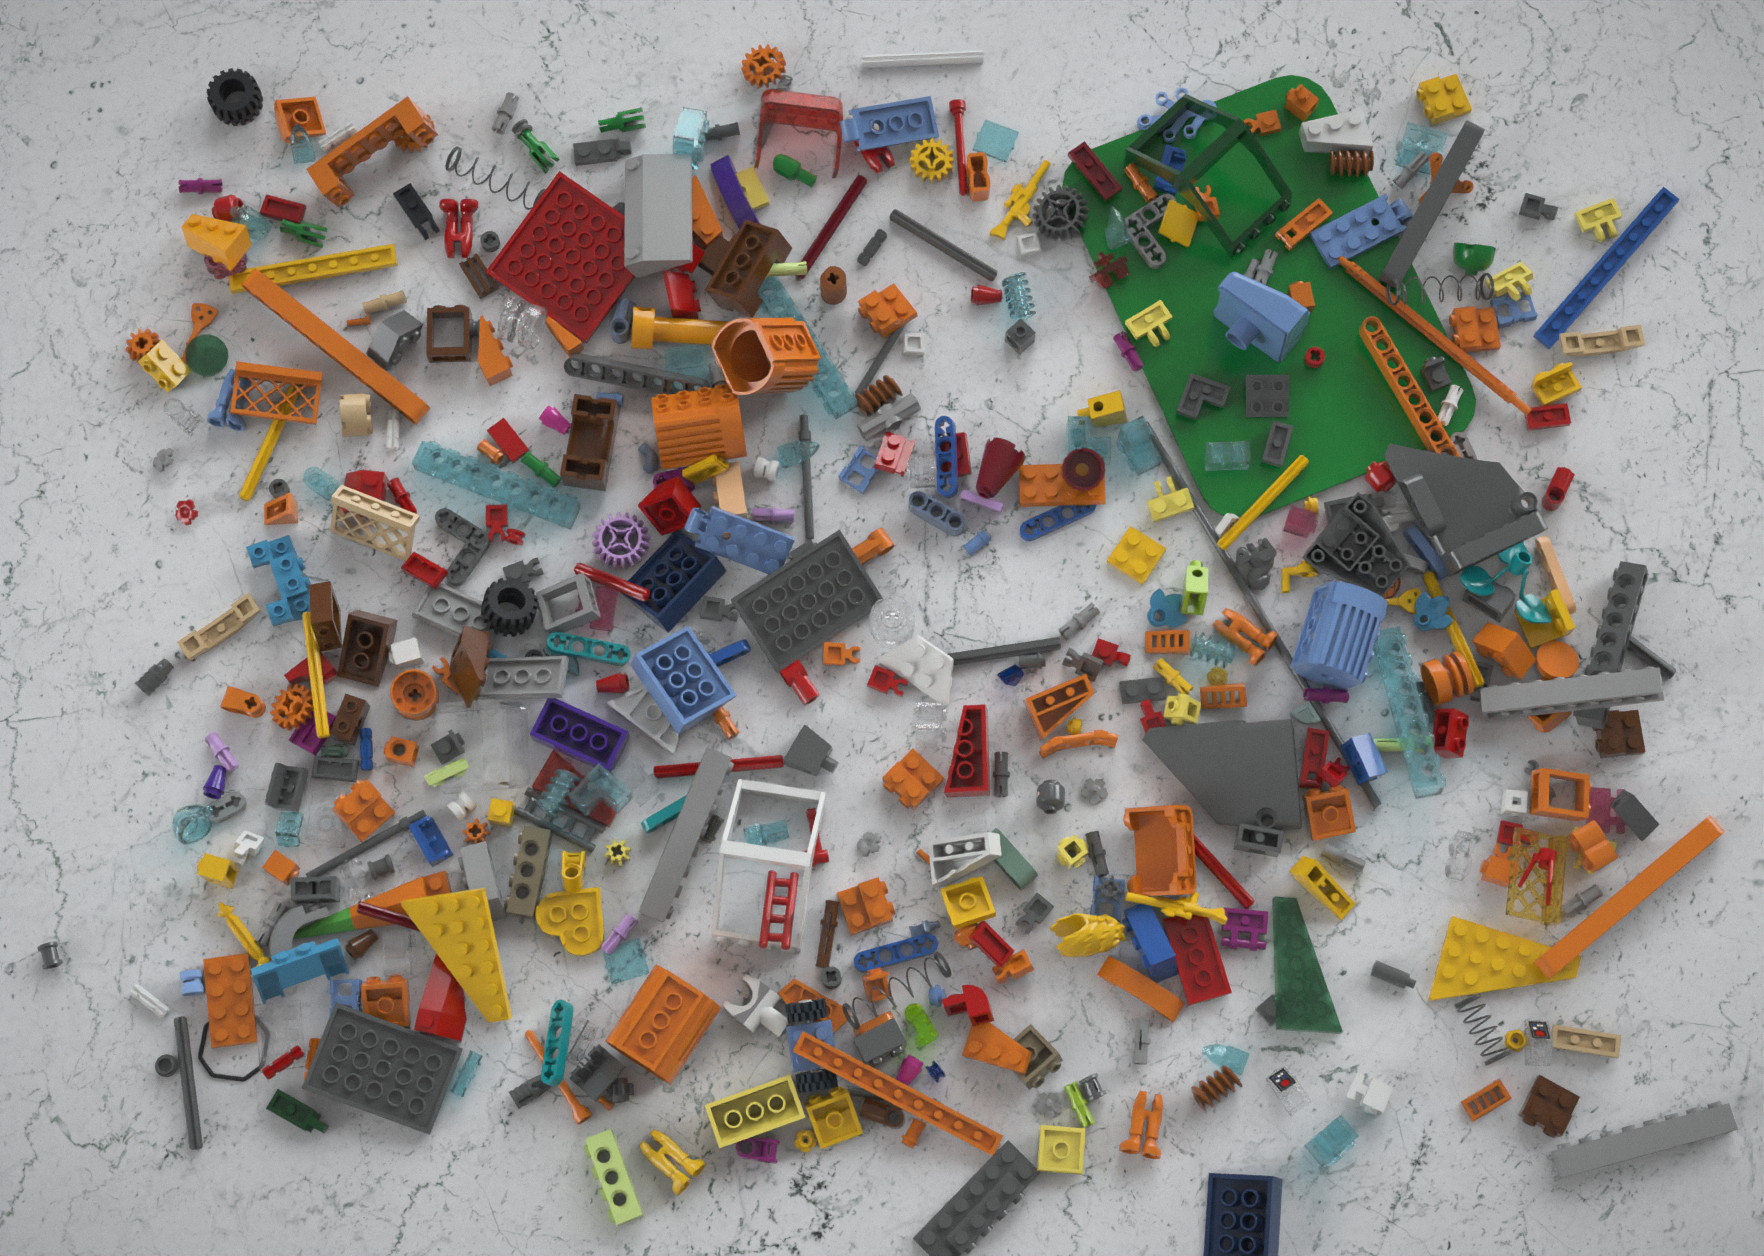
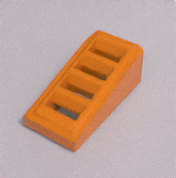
M549 316L545 318L547 328L569 357L574 353H580L584 350L581 340Z
M1190 630L1145 632V653L1188 655L1190 652ZM1152 637H1156V648H1152ZM1161 637L1165 638V647H1161ZM1170 638H1174V647H1170ZM1179 638H1183V647H1179Z
M1243 682L1200 687L1201 709L1247 707L1246 687ZM1225 691H1229L1230 701H1226ZM1235 691H1238L1239 700H1235ZM1207 692L1212 694V703H1208ZM1216 692H1220L1221 702H1217Z
M1500 1078L1461 1101V1104L1471 1120L1475 1121L1512 1099ZM1497 1087L1503 1097L1499 1099L1492 1088ZM1487 1091H1489L1495 1101L1493 1104L1485 1095ZM1477 1097H1482V1099L1487 1105L1485 1109L1482 1107ZM1472 1100L1480 1111L1477 1114L1469 1103Z

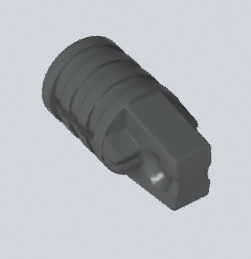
M163 659L157 665L154 664L135 684L147 696H150L168 678L167 675L174 666L168 660Z
M541 1075L509 1091V1094L518 1109H520L522 1106L527 1105V1103L537 1099L552 1086L543 1083Z

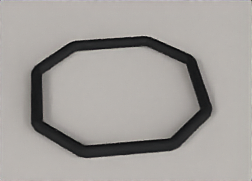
M255 1014V1020L266 1034L261 1064L244 1077L213 1073L202 1057L209 1021L204 1025L198 1059L211 1077L243 1082L263 1069L267 1057L270 1032L258 1015Z

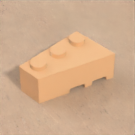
M739 461L730 462L729 469L711 477L712 486H717V491H713L715 504L719 503V509L748 519ZM725 532L724 538H730L731 534L729 532Z

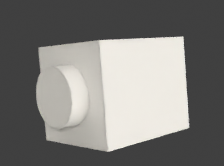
M416 637L391 644L392 652H389V657L392 665L396 664L399 670L424 663L421 648Z

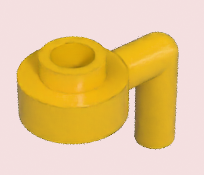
M1301 561V564L1297 565V567H1284L1282 569L1281 592L1290 593V576L1316 577L1318 576V571L1307 561Z

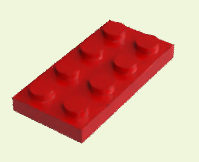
M1192 915L1190 920L1179 916L1163 919L1162 922L1168 941L1176 955L1177 971L1188 1006L1231 994L1232 991L1209 918Z

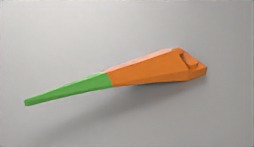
M441 871L419 877L363 902L408 915L401 905L402 901L452 893L447 872ZM358 904L299 928L295 932L293 939L396 924L357 913Z

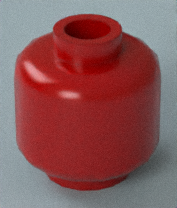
M232 194L216 199L212 208V215L215 219L228 222L239 221L245 212L242 200Z
M1374 461L1366 468L1368 473L1365 480L1376 492L1383 491L1386 493L1397 483L1385 461L1379 463Z

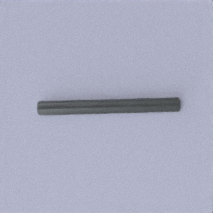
M894 209L889 216L891 221L989 281H993L996 278L997 270L899 210Z
M1059 637L948 653L947 655L954 659L953 666L1060 650L1061 641Z
M180 1016L174 1018L189 1148L191 1150H199L203 1147L188 1024L187 1018Z

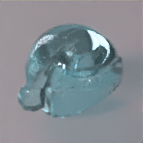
M243 205L241 208L237 206L231 208L232 222L246 225L251 242L264 239L272 230L273 222L252 207Z
M197 804L180 808L174 814L172 820L175 838L180 843L188 845L198 842L207 836L212 828L209 817L213 814V809L210 806L204 807Z

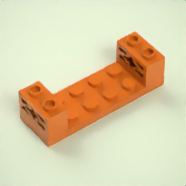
M407 96L306 170L322 195L339 207L340 205L347 204L350 198L355 195L344 179V174L352 172L355 166L370 159L373 153L384 149L391 140L402 136L405 131L421 147L432 143L434 138L438 136V133L423 110Z

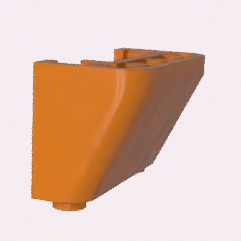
M1187 805L1125 808L1123 821L1130 831H1134L1136 875H1132L1130 880H1128V891L1145 896L1194 894L1197 888L1191 808Z

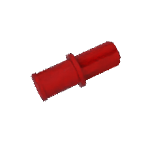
M391 479L387 486L395 497V503L399 504L402 509L417 514V509L410 499V493L406 492L400 479Z

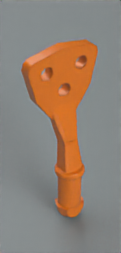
M192 304L193 332L188 342H186V348L183 357H181V360L186 365L191 362L198 335L214 321L218 314L217 309L207 304Z

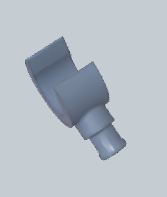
M925 920L921 921L922 924L909 926L912 937L928 934L935 930V928H940V922L938 920L935 922Z

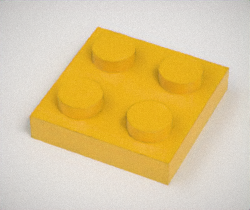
M1130 526L1107 559V563L1143 585L1167 548Z

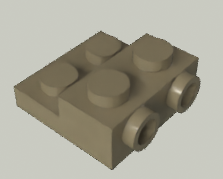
M1031 1024L1013 1039L1032 1053L1026 1074L1013 1071L1015 1076L1029 1090L1032 1087H1040L1044 1083V1077L1049 1072L1055 1073L1060 1069L1063 1060L1059 1052Z

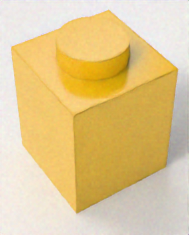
M491 798L487 820L491 825L512 828L516 805L513 801Z

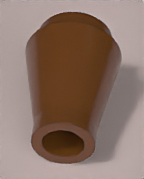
M369 929L367 932L347 941L348 944L344 948L354 960L361 959L379 938L372 929Z

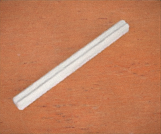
M982 50L870 55L862 57L863 68L984 62V52Z

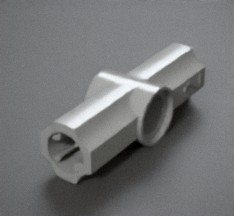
M911 393L893 404L883 405L874 415L857 424V428L863 439L868 441L885 430L891 431L897 428L904 419L920 411L921 407L916 397Z

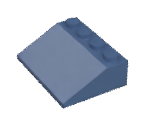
M689 626L634 655L630 664L678 735L696 726L737 696Z

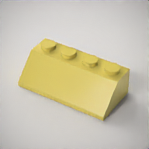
M790 1074L705 1105L719 1149L805 1118Z

